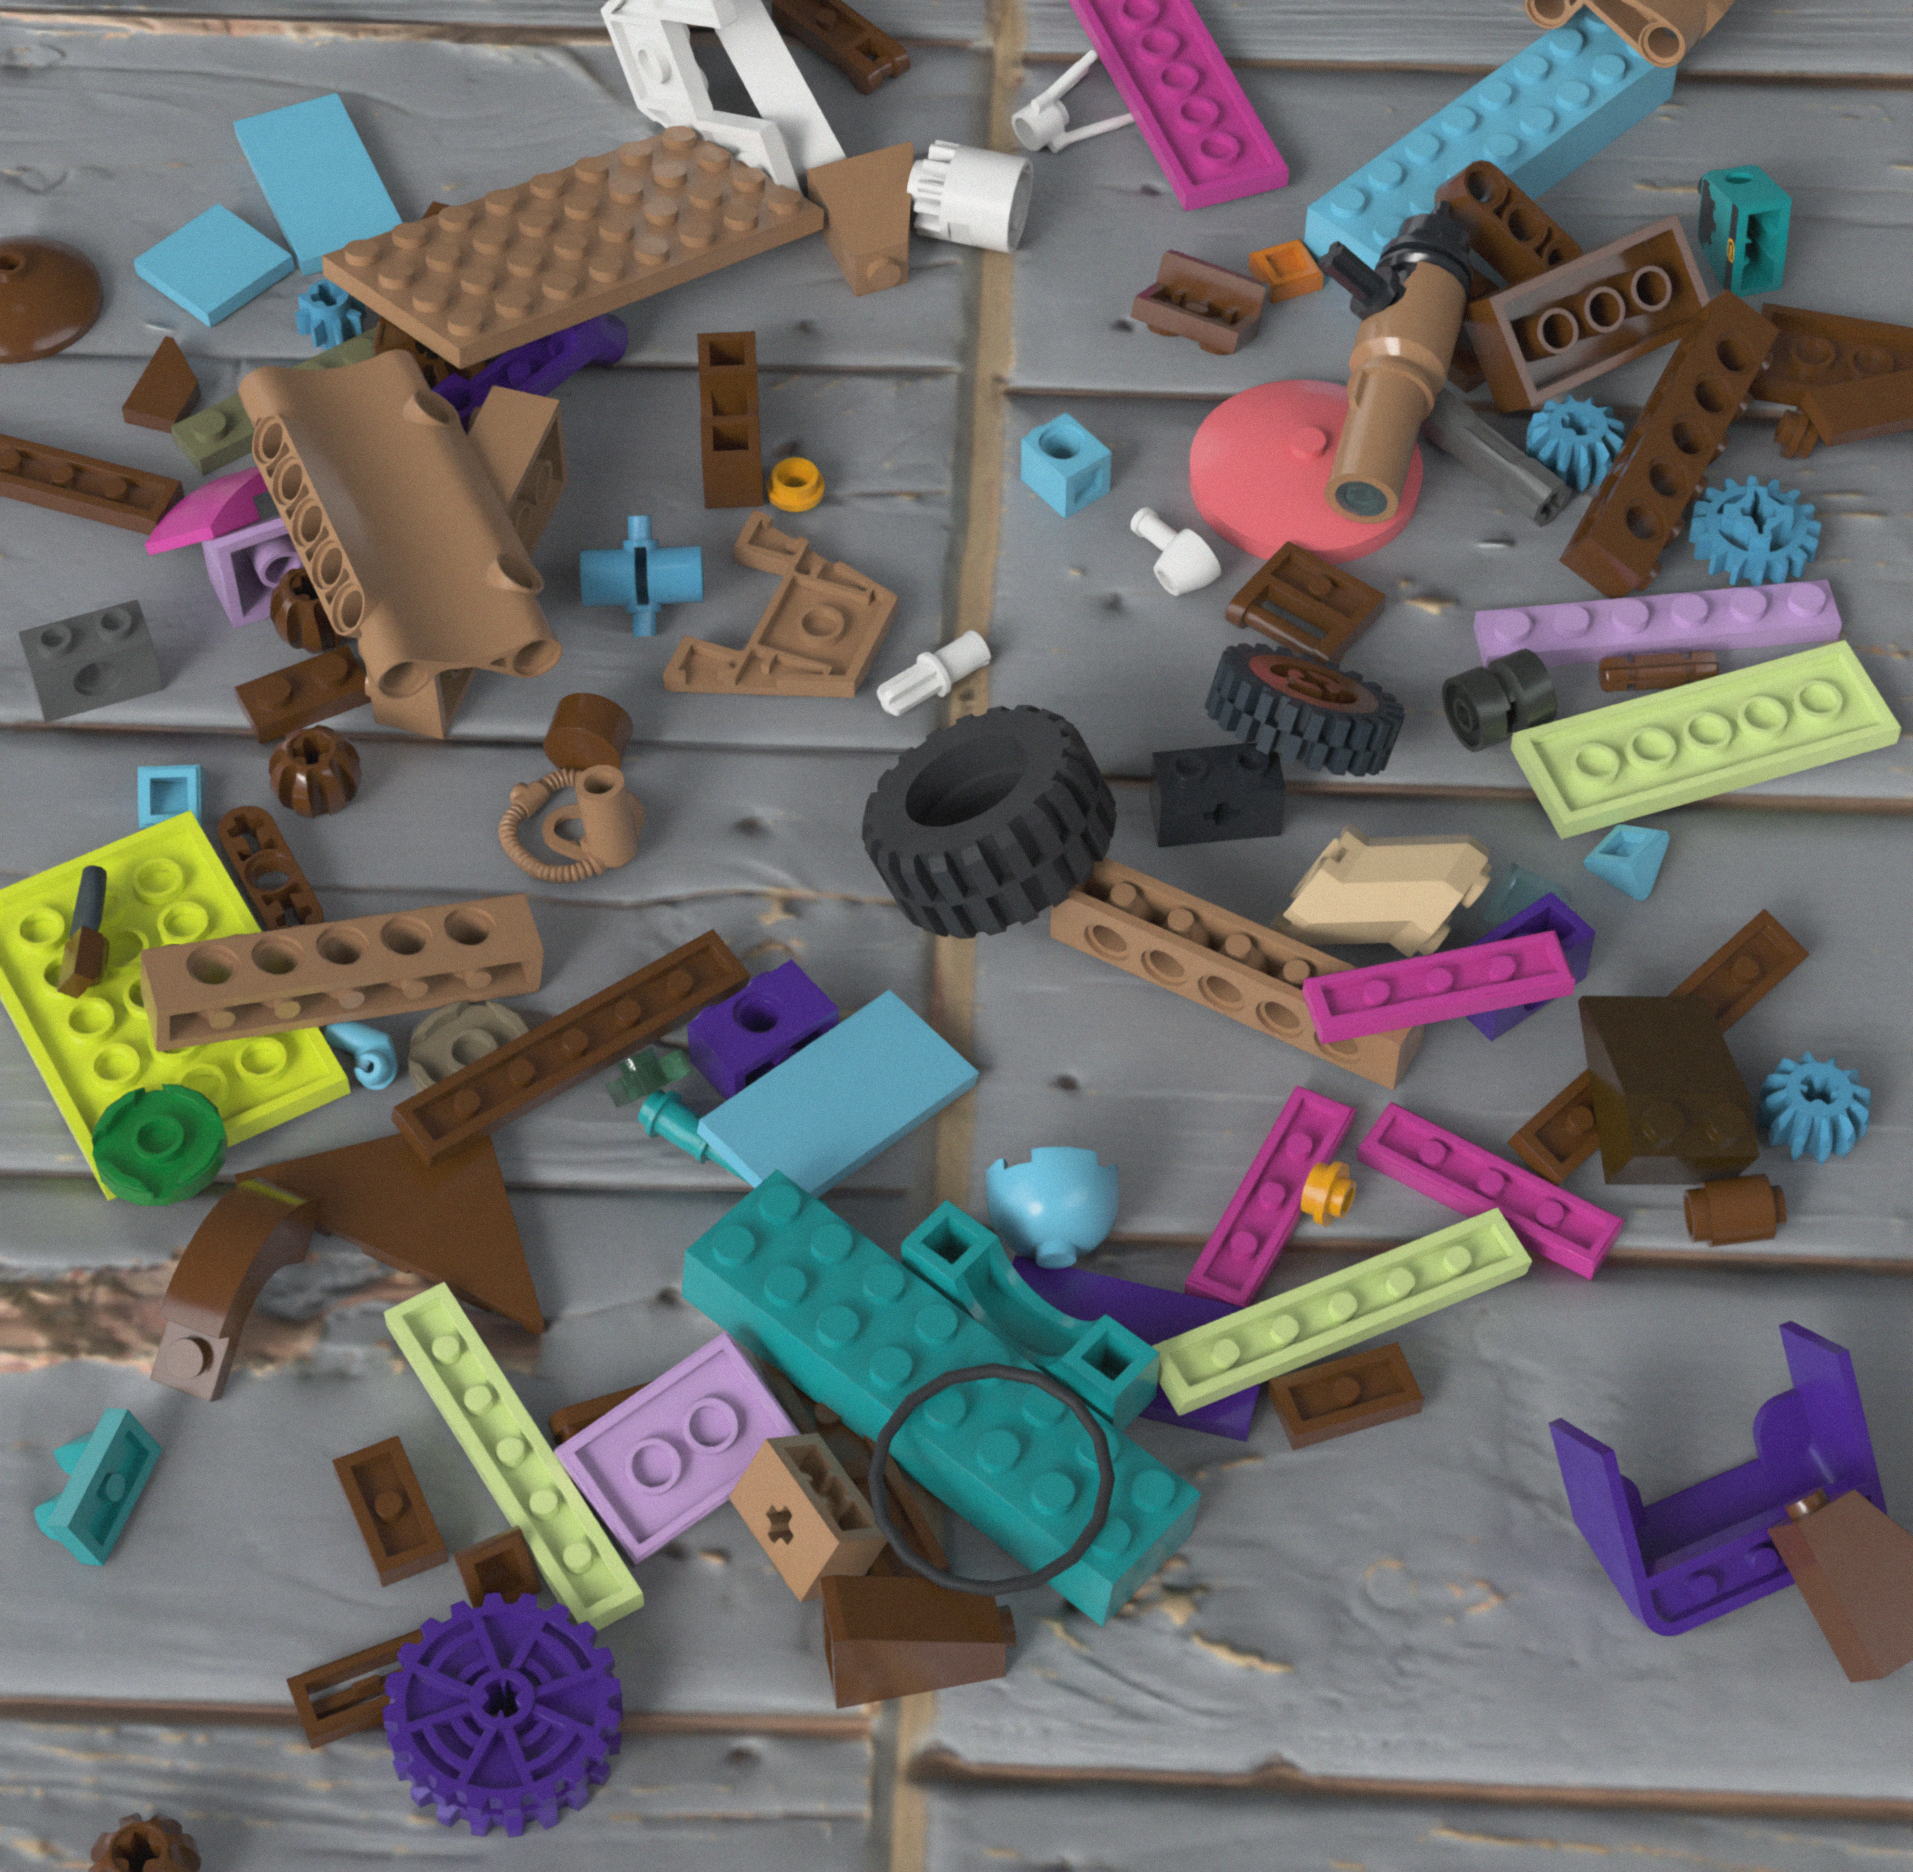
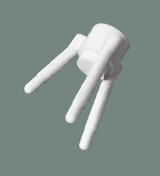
M1090 50L1049 89L1014 113L1012 116L1014 132L1026 148L1031 151H1038L1047 145L1053 153H1057L1071 143L1135 122L1131 113L1069 132L1064 131L1065 126L1069 123V115L1059 99L1089 72V66L1098 58L1097 51Z

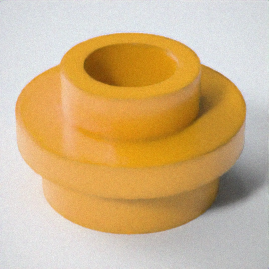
M799 457L787 458L777 463L766 482L767 497L774 506L788 512L806 511L815 507L823 499L825 493L824 478L811 461Z
M1334 1161L1331 1165L1317 1162L1312 1168L1303 1189L1301 1211L1313 1215L1315 1224L1328 1227L1336 1217L1343 1219L1348 1214L1354 1201L1357 1186L1356 1181L1349 1179V1165L1340 1161Z

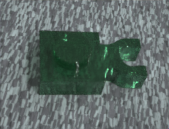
M653 1047L618 1063L617 1065L622 1076L605 1084L617 1108L643 1096L650 1095L660 1090V1088L691 1074L692 1071L681 1049L658 1058Z

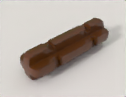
M1712 650L1689 651V657H1683L1682 651L1632 655L1633 661H1626L1625 655L1605 656L1600 659L1598 669L1599 684L1601 690L1606 693L1627 691V685H1633L1635 691L1675 688L1684 685V681L1693 683L1718 676L1719 674L1717 656Z

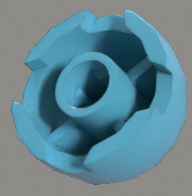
M1040 1147L1031 1149L1032 1162L1014 1165L1008 1168V1163L1004 1157L996 1160L986 1170L987 1209L991 1226L999 1239L1007 1247L1019 1255L1036 1259V1264L1041 1267L1058 1269L1076 1263L1077 1257L1090 1253L1109 1237L1117 1221L1120 1192L1118 1166L1115 1163L1106 1168L1098 1165V1152L1073 1147Z

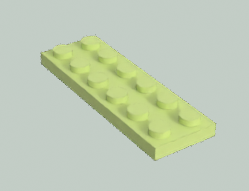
M1843 640L1514 732L1510 749L1561 839H1565L1897 744L1901 726L1847 641Z

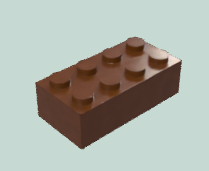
M1674 214L1639 225L1468 302L1462 321L1498 412L1503 414L1533 407L1682 338L1695 313L1708 304L1710 298L1678 215Z

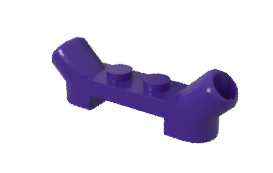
M605 313L507 351L470 381L452 373L431 391L444 397L453 405L458 412L460 423L466 435H468L470 416L475 407L483 406L493 385L545 397L588 362L605 366L619 362L628 345V330L625 323L617 316Z

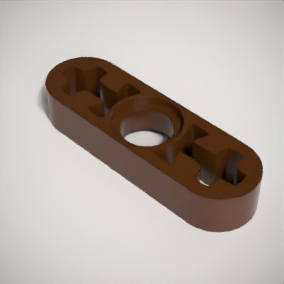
M250 805L240 806L227 812L218 824V836L222 853L264 932L292 928L290 924H286L284 910L290 907L293 908V913L300 925L325 923L322 907L272 816L266 810ZM250 833L254 839L257 838L260 851L252 855L248 843L240 835ZM269 872H281L289 877L282 887L274 890H263L255 885L259 877Z

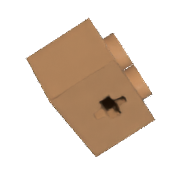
M818 1433L766 1438L728 1497L746 1522L750 1532L757 1538L783 1576L787 1586L794 1592L800 1602L821 1599L820 1577L831 1575L865 1576L888 1542L875 1522L874 1511Z

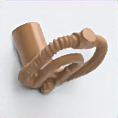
M596 765L584 771L577 770V772L573 768L569 771L564 768L562 772L559 769L555 773L550 772L548 776H544L538 782L532 781L529 785L523 782L518 783L510 794L511 807L507 809L499 823L498 833L501 846L520 869L540 881L545 880L547 883L552 882L553 884L557 882L559 884L564 882L570 884L572 880L573 882H578L579 878L585 880L587 876L592 877L593 873L601 875L607 868H622L634 859L638 853V839L641 837L640 831L645 821V808L640 799L627 789L623 773L616 767ZM571 785V787H575L578 804L566 805L550 813L543 822L542 835L546 845L553 851L579 862H576V865L572 863L571 866L567 864L565 867L564 865L543 863V861L536 859L522 845L517 835L518 826H520L522 820L529 819L550 799L551 793ZM571 819H582L585 836L580 839L581 846L577 845L575 840L569 842L555 834L557 827Z

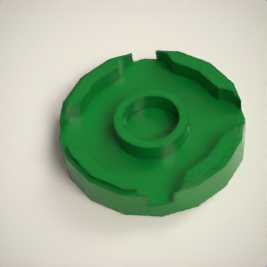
M162 1084L163 1090H152L146 1092L145 1087L127 1092L105 1109L94 1126L92 1155L101 1182L115 1196L139 1206H168L192 1198L213 1182L225 1163L228 1139L218 1108L201 1092L179 1084Z

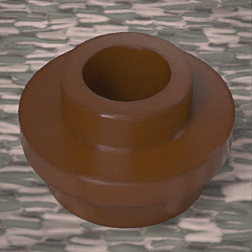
M1801 403L1795 412L1788 409L1785 410L1773 438L1775 443L1781 444L1779 456L1790 460L1793 456L1805 460L1812 451L1819 435Z

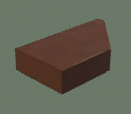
M164 337L123 405L122 413L125 423L172 434L171 426L188 418L201 397L198 380L174 338Z

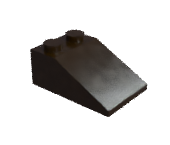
M1582 996L1578 1000L1605 1185H1699L1700 1181L1737 1177L1760 1157L1750 1094L1705 997Z

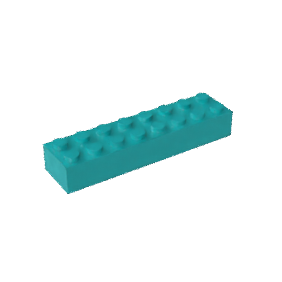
M778 1169L771 1173L685 1250L681 1296L722 1329L727 1330L731 1336L759 1358L762 1357L785 1374L792 1384L817 1403L822 1402L841 1416V1422L862 1439H864L865 1434L874 1442H877L879 1432L905 1397L947 1371L997 1363L1043 1373ZM994 1377L951 1385L915 1407L892 1438L889 1448L890 1455L900 1469L1033 1573L1067 1553L1092 1519L1101 1480L1093 1439L1069 1406L1035 1385ZM1086 1405L1107 1436L1115 1475L1106 1524L1078 1563L1046 1583L1101 1627H1104L1190 1537L1202 1493Z

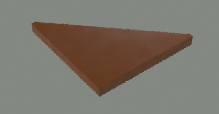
M402 1133L234 1174L236 1185L249 1179L266 1177L323 1198L314 1231L327 1237L333 1234L362 1248L363 1254L405 1274H410L412 1271L437 1284L445 1282L454 1297L488 1313L491 1310L499 1312L522 1323L524 1330L535 1335L545 1333L543 1316L490 1135L431 1169L427 1168Z

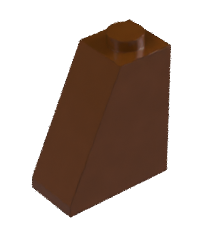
M1821 1486L1807 1491L1785 1504L1784 1508L1789 1516L1768 1528L1767 1532L1849 1681L1853 1683L1883 1679L1913 1660V1536L1854 1489L1826 1495Z
M852 1575L820 1577L823 1648L836 1709L1006 1676V1649L1017 1647V1638L1010 1606H997L995 1596L986 1597L941 1588L927 1578Z

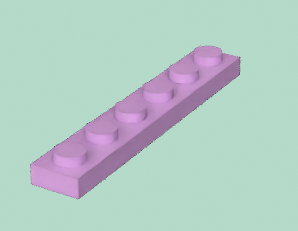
M1828 579L1476 611L1473 628L1483 667L1487 669L1492 660L1524 648L1534 652L1543 662L1544 666L1549 667L1600 662V659L1605 656L1625 655L1626 659H1632L1634 654L1681 651L1683 654H1689V651L1696 650L1723 651L1831 641L1839 639L1842 622Z

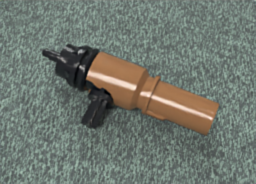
M1444 200L1436 202L1430 214H1418L1405 220L1400 225L1397 237L1384 246L1374 270L1339 241L1331 244L1328 253L1321 256L1318 262V266L1353 295L1350 300V310L1361 319L1349 360L1351 375L1346 388L1349 408L1324 491L1326 502L1334 512L1358 523L1376 524L1387 521L1396 514L1421 422L1430 416L1436 395L1442 391L1466 304L1471 295L1474 275L1473 265L1468 258L1471 248L1469 235L1461 225L1452 220V206Z

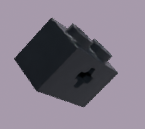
M1257 743L1152 752L1149 801L1158 848L1281 836L1286 786L1278 752L1272 751L1267 755L1256 750Z

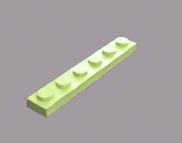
M1497 1207L1151 1346L1160 1352L1158 1382L1178 1416H1181L1526 1275L1532 1260Z
M442 1282L385 1311L384 1316L387 1328L511 1527L519 1525L529 1553L536 1567L558 1602L570 1608L571 1623L576 1626L588 1621L596 1631H599L643 1607L644 1598L642 1590L446 1283Z

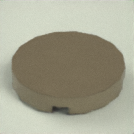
M469 1000L452 1002L430 1013L414 1030L409 1042L410 1051L407 1057L411 1084L419 1093L527 1033L531 1028L522 1015L502 1003L486 1001L487 1006H470Z

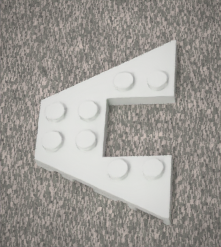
M609 0L602 7V16L637 108L651 120L662 124L665 129L671 126L683 125L693 129L700 139L704 141L709 140L715 145L727 149L735 156V160L743 161L749 167L762 170L767 176L772 178L775 184H782L803 196L787 153L789 150L788 141L782 130L777 126V123L775 121L714 110L707 92L709 88L708 80L703 70L697 65L689 44L690 32L687 24L723 29L739 19L732 0Z

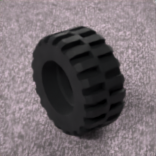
M1017 705L1014 710L1004 706L989 708L986 714L974 716L971 713L956 719L955 725L943 731L941 728H938L925 736L926 741L915 749L910 747L898 757L899 764L893 770L887 769L878 780V792L870 793L866 803L862 822V840L865 843V850L904 916L913 925L921 927L925 931L947 937L950 934L959 939L975 938L979 932H984L990 936L1006 932L1007 926L1019 921L1022 925L1039 918L1038 912L1050 905L1055 908L1068 899V892L1075 885L1083 886L1093 875L1094 863L1103 861L1109 850L1110 838H1113L1117 817L1115 812L1116 802L1113 794L1074 724L1066 721L1061 715L1044 708L1040 710L1031 705Z

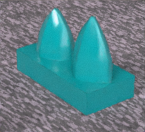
M106 1408L93 1432L80 1435L53 1451L58 1465L71 1477L63 1492L50 1497L34 1509L35 1519L40 1530L49 1538L61 1542L82 1565H105L163 1450L128 1409Z

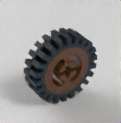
M1239 643L1237 647L1231 645L1226 648V651L1223 650L1205 702L1208 716L1212 720H1218L1217 725L1224 731L1235 732L1234 738L1243 743L1256 742V750L1267 755L1272 751L1283 754L1282 761L1294 764L1296 759L1306 763L1307 769L1319 772L1322 766H1326L1332 774L1345 776L1346 771L1355 777H1364L1366 773L1373 776L1379 774L1380 770L1384 771L1405 718L1404 708L1402 704L1396 703L1397 698L1391 693L1382 692L1383 687L1375 682H1362L1363 675L1353 670L1344 673L1339 670V664L1329 660L1326 664L1315 661V655L1302 652L1300 657L1294 655L1290 648L1280 646L1277 647L1275 652L1267 644L1256 643L1255 647L1247 643Z

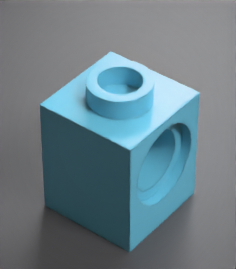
M1066 412L1045 425L1035 427L1027 436L1021 439V480L1066 519L1110 492L1112 452Z

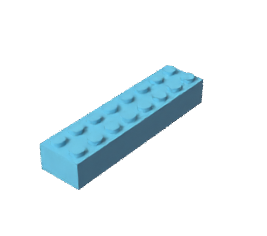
M1585 5L1576 11L1564 25L1551 29L1307 207L1304 245L1318 265L1320 257L1328 253L1330 245L1339 241L1374 270L1384 246L1397 237L1400 225L1409 217L1418 214H1430L1435 206L1434 200L1437 188L1466 166L1479 160L1488 161L1497 166L1534 201L1672 98L1678 63L1673 67L1661 68L1647 62Z

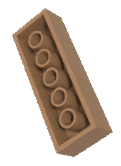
M493 385L483 406L474 408L468 424L467 437L531 560L568 484L560 400ZM366 667L365 694L371 697L375 723L444 739L478 668L469 667L443 671L433 677L418 693L408 698L393 700L380 695Z

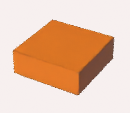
M1301 239L1249 253L1248 268L1255 279L1269 285L1268 299L1271 304L1323 289L1324 274Z

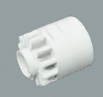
M936 140L935 144L930 145L928 159H924V161L917 159L915 161L908 181L907 193L911 194V210L918 212L914 223V228L918 229L917 234L1012 254L1020 241L1028 215L1033 185L1032 160L1030 158Z

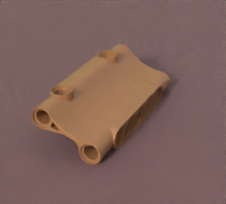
M395 349L343 367L301 370L279 366H264L246 375L239 386V397L255 429L252 439V453L256 465L333 629L337 634L360 639L358 643L359 652L381 696L393 700L408 698L423 689L433 677L449 669L477 667L521 678H533L545 674L558 664L562 656V646L537 599L544 586L542 576L533 566L460 423L458 412L444 397L431 391L413 354L406 350Z

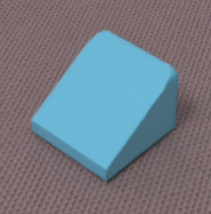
M200 764L138 767L139 829L149 828L189 810L192 811L200 827H203L206 770Z

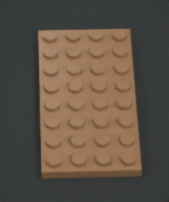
M684 125L671 126L666 128L661 134L641 141L626 142L619 149L597 157L579 159L575 165L552 173L537 174L525 183L508 189L490 191L485 197L461 206L443 208L439 214L414 223L396 225L392 231L367 240L351 241L342 249L322 255L323 276L457 368L463 369L823 229L824 209L801 196L799 192L789 189L782 184H775L772 178L767 176L762 170L749 167L743 161L735 160V156L727 149L719 147L709 140L704 141L700 139L693 129Z

